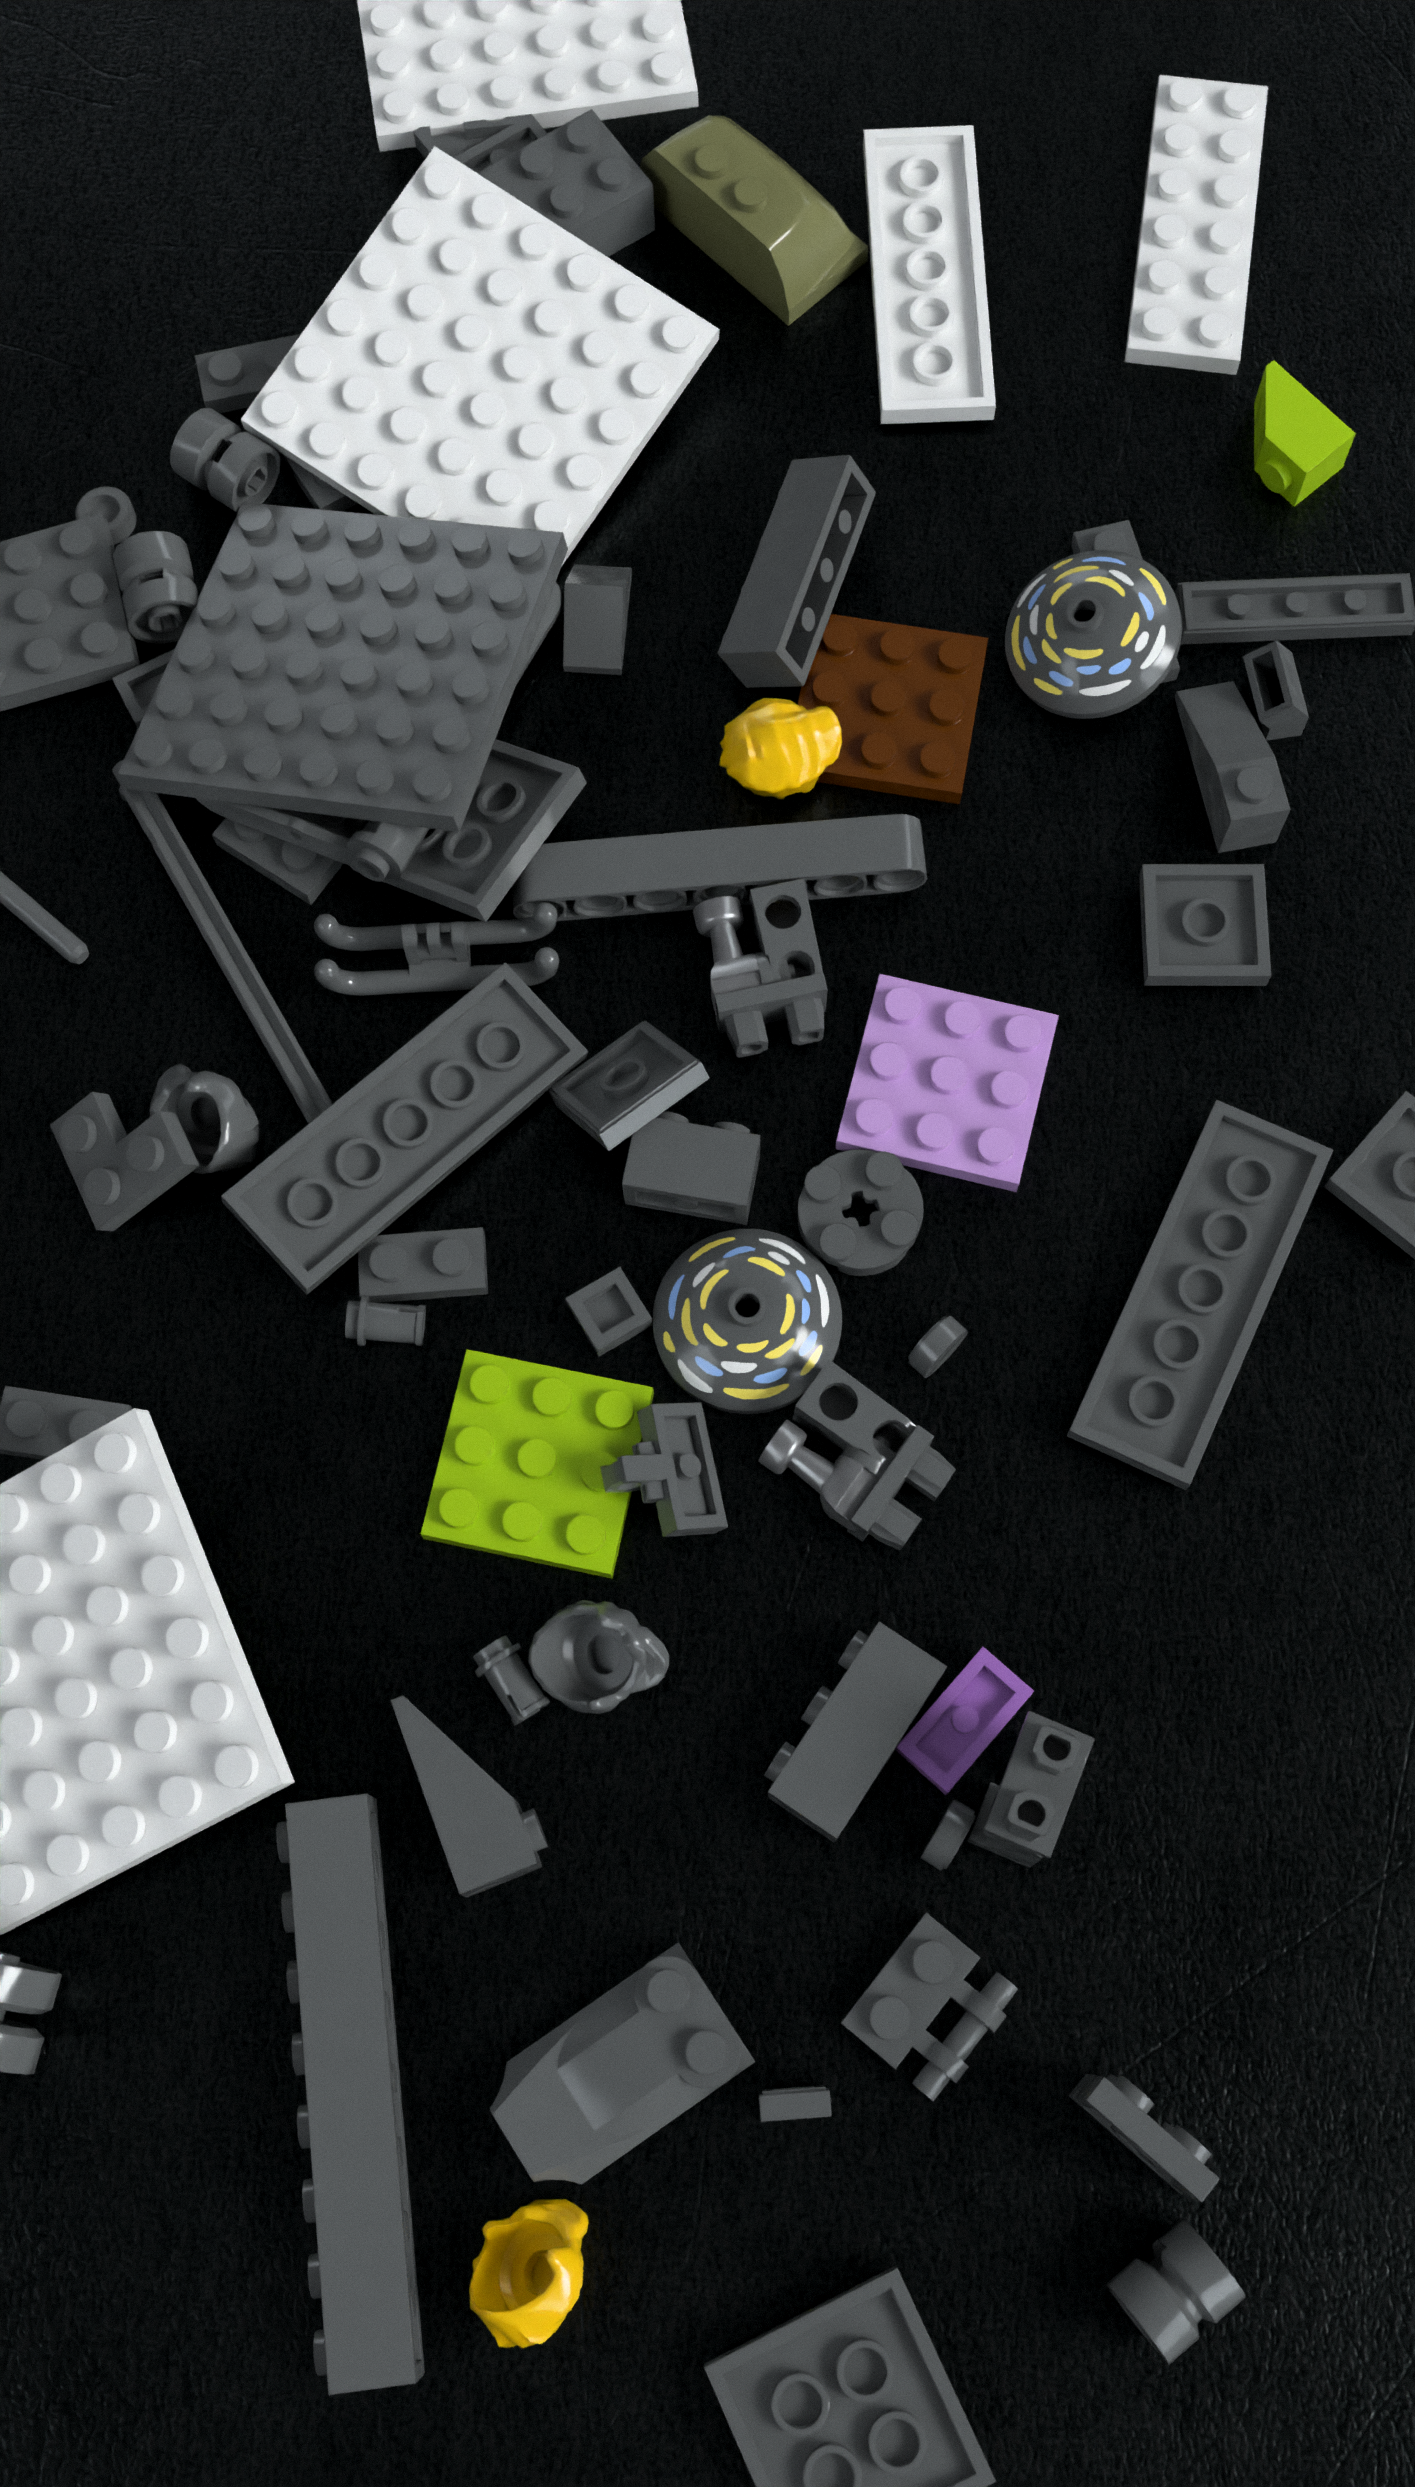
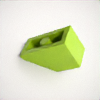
M1273 360L1265 367L1255 399L1254 470L1260 475L1267 488L1275 493H1280L1295 507L1343 468L1356 433Z

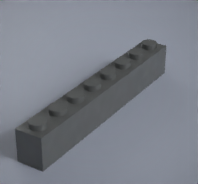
M366 1793L285 1804L286 1821L277 1823L276 1839L280 1862H290L292 1890L282 1892L281 1909L285 1932H295L297 1957L295 1961H288L286 1976L291 2004L300 2003L302 2032H295L292 2035V2060L296 2076L305 2075L307 2104L298 2106L297 2131L301 2149L311 2148L313 2178H307L303 2181L302 2200L306 2223H316L318 2253L309 2254L308 2258L310 2295L312 2299L322 2298L324 2329H318L314 2332L313 2352L317 2376L327 2375L329 2395L415 2384L425 2374L377 1800Z

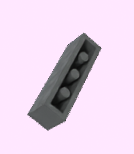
M850 455L792 460L718 651V655L746 688L804 686L876 494V491Z

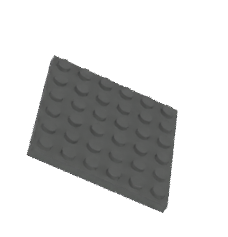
M242 502L200 593L197 607L193 609L119 769L118 775L126 789L460 832L568 551L563 532Z

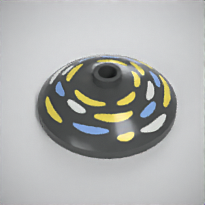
M1092 550L1068 556L1041 571L1029 582L1017 598L1009 615L1005 632V652L1010 670L1021 690L1038 706L1054 714L1068 718L1094 719L1119 713L1146 698L1159 686L1170 671L1177 657L1182 637L1180 608L1175 593L1165 577L1155 567L1137 556L1113 550ZM1092 610L1095 612L1094 616L1086 622L1076 620L1079 614L1084 611Z
M728 1230L711 1235L692 1245L668 1269L661 1281L654 1302L653 1331L658 1354L669 1375L686 1393L696 1400L717 1410L729 1413H765L783 1408L799 1400L827 1361H834L841 1338L842 1309L836 1286L824 1265L815 1255L798 1242L767 1230ZM743 1300H752L760 1309L753 1317L746 1318L740 1316L735 1308Z

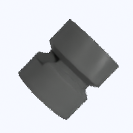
M201 408L191 414L175 436L170 453V464L173 472L201 490H209L213 498L237 513L242 502L262 504L274 488L280 472L281 460L277 450L249 432H242L238 425L211 408Z
M164 531L142 532L126 538L116 547L113 553V560L119 588L123 593L122 600L129 632L136 639L146 643L165 644L179 641L193 609L197 607V600L199 598L197 586L193 582V569L187 544L180 536Z
M1182 2218L1152 2244L1154 2259L1150 2263L1136 2258L1106 2284L1130 2319L1169 2365L1199 2339L1197 2323L1200 2320L1205 2319L1216 2324L1245 2298L1244 2292L1221 2260L1193 2227Z

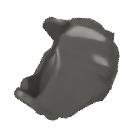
M182 1064L170 1067L159 1078L150 1104V1117L158 1111L176 1113L199 1163V1167L192 1172L199 1174L218 1171L228 1172L234 1168L244 1167L248 1162L251 1163L256 1158L259 1122L255 1111L247 1099L241 1095L240 1089L231 1079L209 1071L191 1072L188 1067Z
M581 1600L557 1611L541 1629L535 1632L530 1646L528 1662L531 1666L533 1677L539 1682L543 1690L548 1692L553 1698L561 1701L572 1710L600 1714L614 1709L629 1694L658 1685L669 1667V1653L662 1641L647 1627L641 1626L632 1612L619 1609L612 1602L595 1603Z

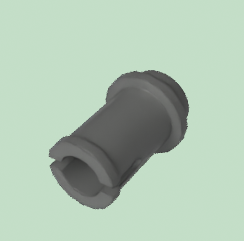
M362 1295L361 1301L349 1300L345 1321V1338L357 1339L358 1346H365L366 1340L411 1343L416 1346H422L425 1331L426 1305L412 1306L370 1302V1298L367 1295Z
M503 1636L479 1651L473 1658L479 1666L475 1671L478 1678L485 1675L511 1716V1721L515 1726L537 1713L540 1708L548 1705L550 1701L547 1696L543 1695L519 1657L518 1653L522 1650L520 1644L512 1645L508 1637Z

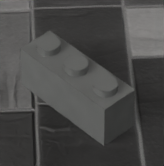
M878 1622L870 1636L858 1630L838 1661L839 1665L847 1669L845 1675L833 1692L825 1686L819 1689L801 1718L811 1727L797 1748L785 1742L764 1774L765 1777L774 1782L768 1791L769 1799L834 1843L947 1668L946 1665L881 1622Z

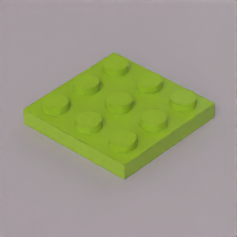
M467 1349L421 1536L426 1540L612 1579L632 1492L605 1493L600 1467L611 1465L618 1461L617 1457L633 1455L632 1446L643 1442L637 1412L652 1404L654 1396L653 1387Z

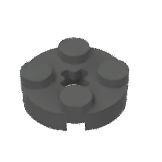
M862 1149L837 1153L825 1159L820 1165L813 1167L807 1173L798 1202L799 1231L808 1250L819 1260L821 1257L828 1264L837 1266V1271L854 1276L878 1274L896 1266L915 1243L923 1220L922 1195L911 1173L903 1167L900 1159L892 1153ZM863 1199L866 1204H873L877 1209L876 1212L870 1214V1224L867 1226H859L856 1218H845L842 1210L850 1208L851 1200Z

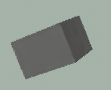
M574 564L565 582L564 672L622 675L632 578L631 568Z

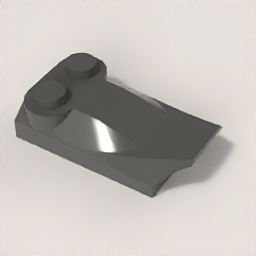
M678 1942L506 2063L502 2085L490 2107V2111L534 2182L565 2180L582 2185L752 2065L755 2060Z

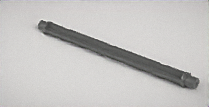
M121 760L112 770L120 785L119 794L124 801L128 802L143 831L149 838L161 863L309 1124L333 1104L312 1069L302 1048L244 949L188 847L181 838L159 796L154 792L126 789L118 775L124 761Z

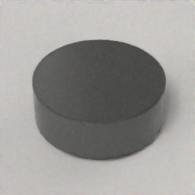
M99 487L87 492L79 500L75 511L76 520L103 513L108 522V528L114 545L124 541L133 532L136 525V513L130 499L123 491L114 487Z
M952 1316L943 1317L913 1348L908 1356V1363L924 1378L929 1377L957 1349L966 1337L968 1330Z
M953 1799L920 1858L940 1871L943 1868L946 1870L976 1818L974 1815L975 1811Z

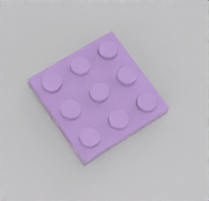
M879 974L836 1140V1149L842 1151L861 1149L874 1152L886 1151L899 1158L904 1166L1017 1192L1059 1015Z

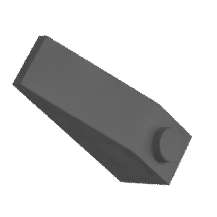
M1234 681L1176 691L1174 698L1217 852L1222 853L1276 843L1291 809L1275 755Z
M401 1696L391 1700L459 1895L470 1897L541 1868L542 1864L537 1851L548 1847L534 1808L522 1812L520 1804L407 1698Z

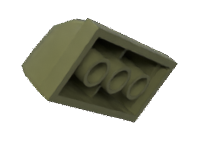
M709 115L674 134L641 160L640 169L653 184L654 209L788 326L867 262L868 246L849 230L835 208L782 158L727 117Z

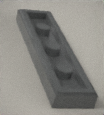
M1410 573L1178 583L1175 591L1182 618L1180 644L1412 635L1415 629V607Z

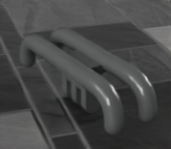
M542 902L535 907L533 915L526 918L487 920L486 922L453 921L370 927L341 925L332 915L322 914L315 919L314 930L324 943L347 951L404 949L409 969L348 971L338 968L337 964L331 959H322L315 965V977L326 989L339 994L354 996L472 990L503 964L471 966L470 945L522 943L542 938L555 928L558 917L557 910L551 903ZM544 947L536 953L535 960L508 965L527 986H534L547 981L555 975L559 966V957L554 949Z

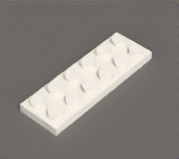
M1166 75L1159 76L1125 362L1236 375L1241 358L1267 86Z
M973 125L864 130L863 152L881 424L994 420L996 402Z

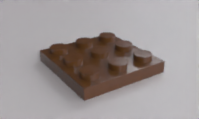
M831 614L804 686H801L798 705L805 707L807 710L818 706H827L837 716L842 729V744L839 757L833 764L827 766L816 782L960 804L988 638Z

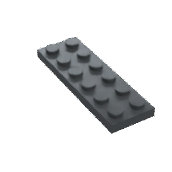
M505 962L221 1196L222 1203L307 1295L537 1101L552 1085L564 1078L586 1059L588 1050Z
M1216 1100L1068 1431L1067 1437L1187 1490L1229 1396L1333 1149Z

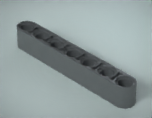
M891 814L545 843L541 845L511 887L513 914L518 919L532 916L535 907L542 902L551 903L556 908L557 921L694 910L698 904L721 896L736 897L740 900L741 906L750 905V889L803 878L808 900L910 891L920 887L928 879L921 823L915 816ZM778 900L773 903L785 902L787 900Z

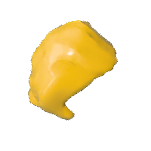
M763 698L754 702L741 715L725 725V735L720 742L723 752L720 757L719 766L725 767L728 775L737 780L744 788L762 797L784 799L786 796L795 793H807L814 788L817 779L827 766L833 764L839 757L842 744V729L837 716L827 706H818L807 710L791 700Z
M536 2199L527 2206L520 2207L509 2218L488 2221L482 2228L485 2243L479 2256L473 2260L472 2264L474 2273L469 2288L470 2308L485 2323L489 2331L496 2338L499 2347L511 2348L519 2345L521 2348H526L534 2344H542L556 2332L567 2313L573 2308L579 2298L583 2282V2258L580 2249L582 2238L588 2229L589 2220L587 2214L580 2207L566 2199Z

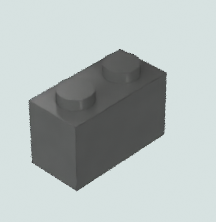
M662 1112L632 1134L622 1182L625 1204L747 1225L760 1159V1135L751 1134L747 1127L737 1123L717 1122L713 1127L689 1123L686 1117L677 1113Z

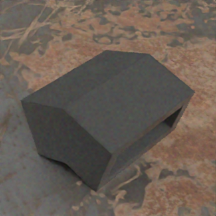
M1276 640L1243 656L1258 718L1261 722L1266 741L1301 736L1309 718L1293 654ZM1279 679L1285 702L1273 708L1266 681Z

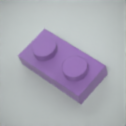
M982 1647L898 1744L895 1750L946 1795L1031 1696L1034 1690L987 1649Z

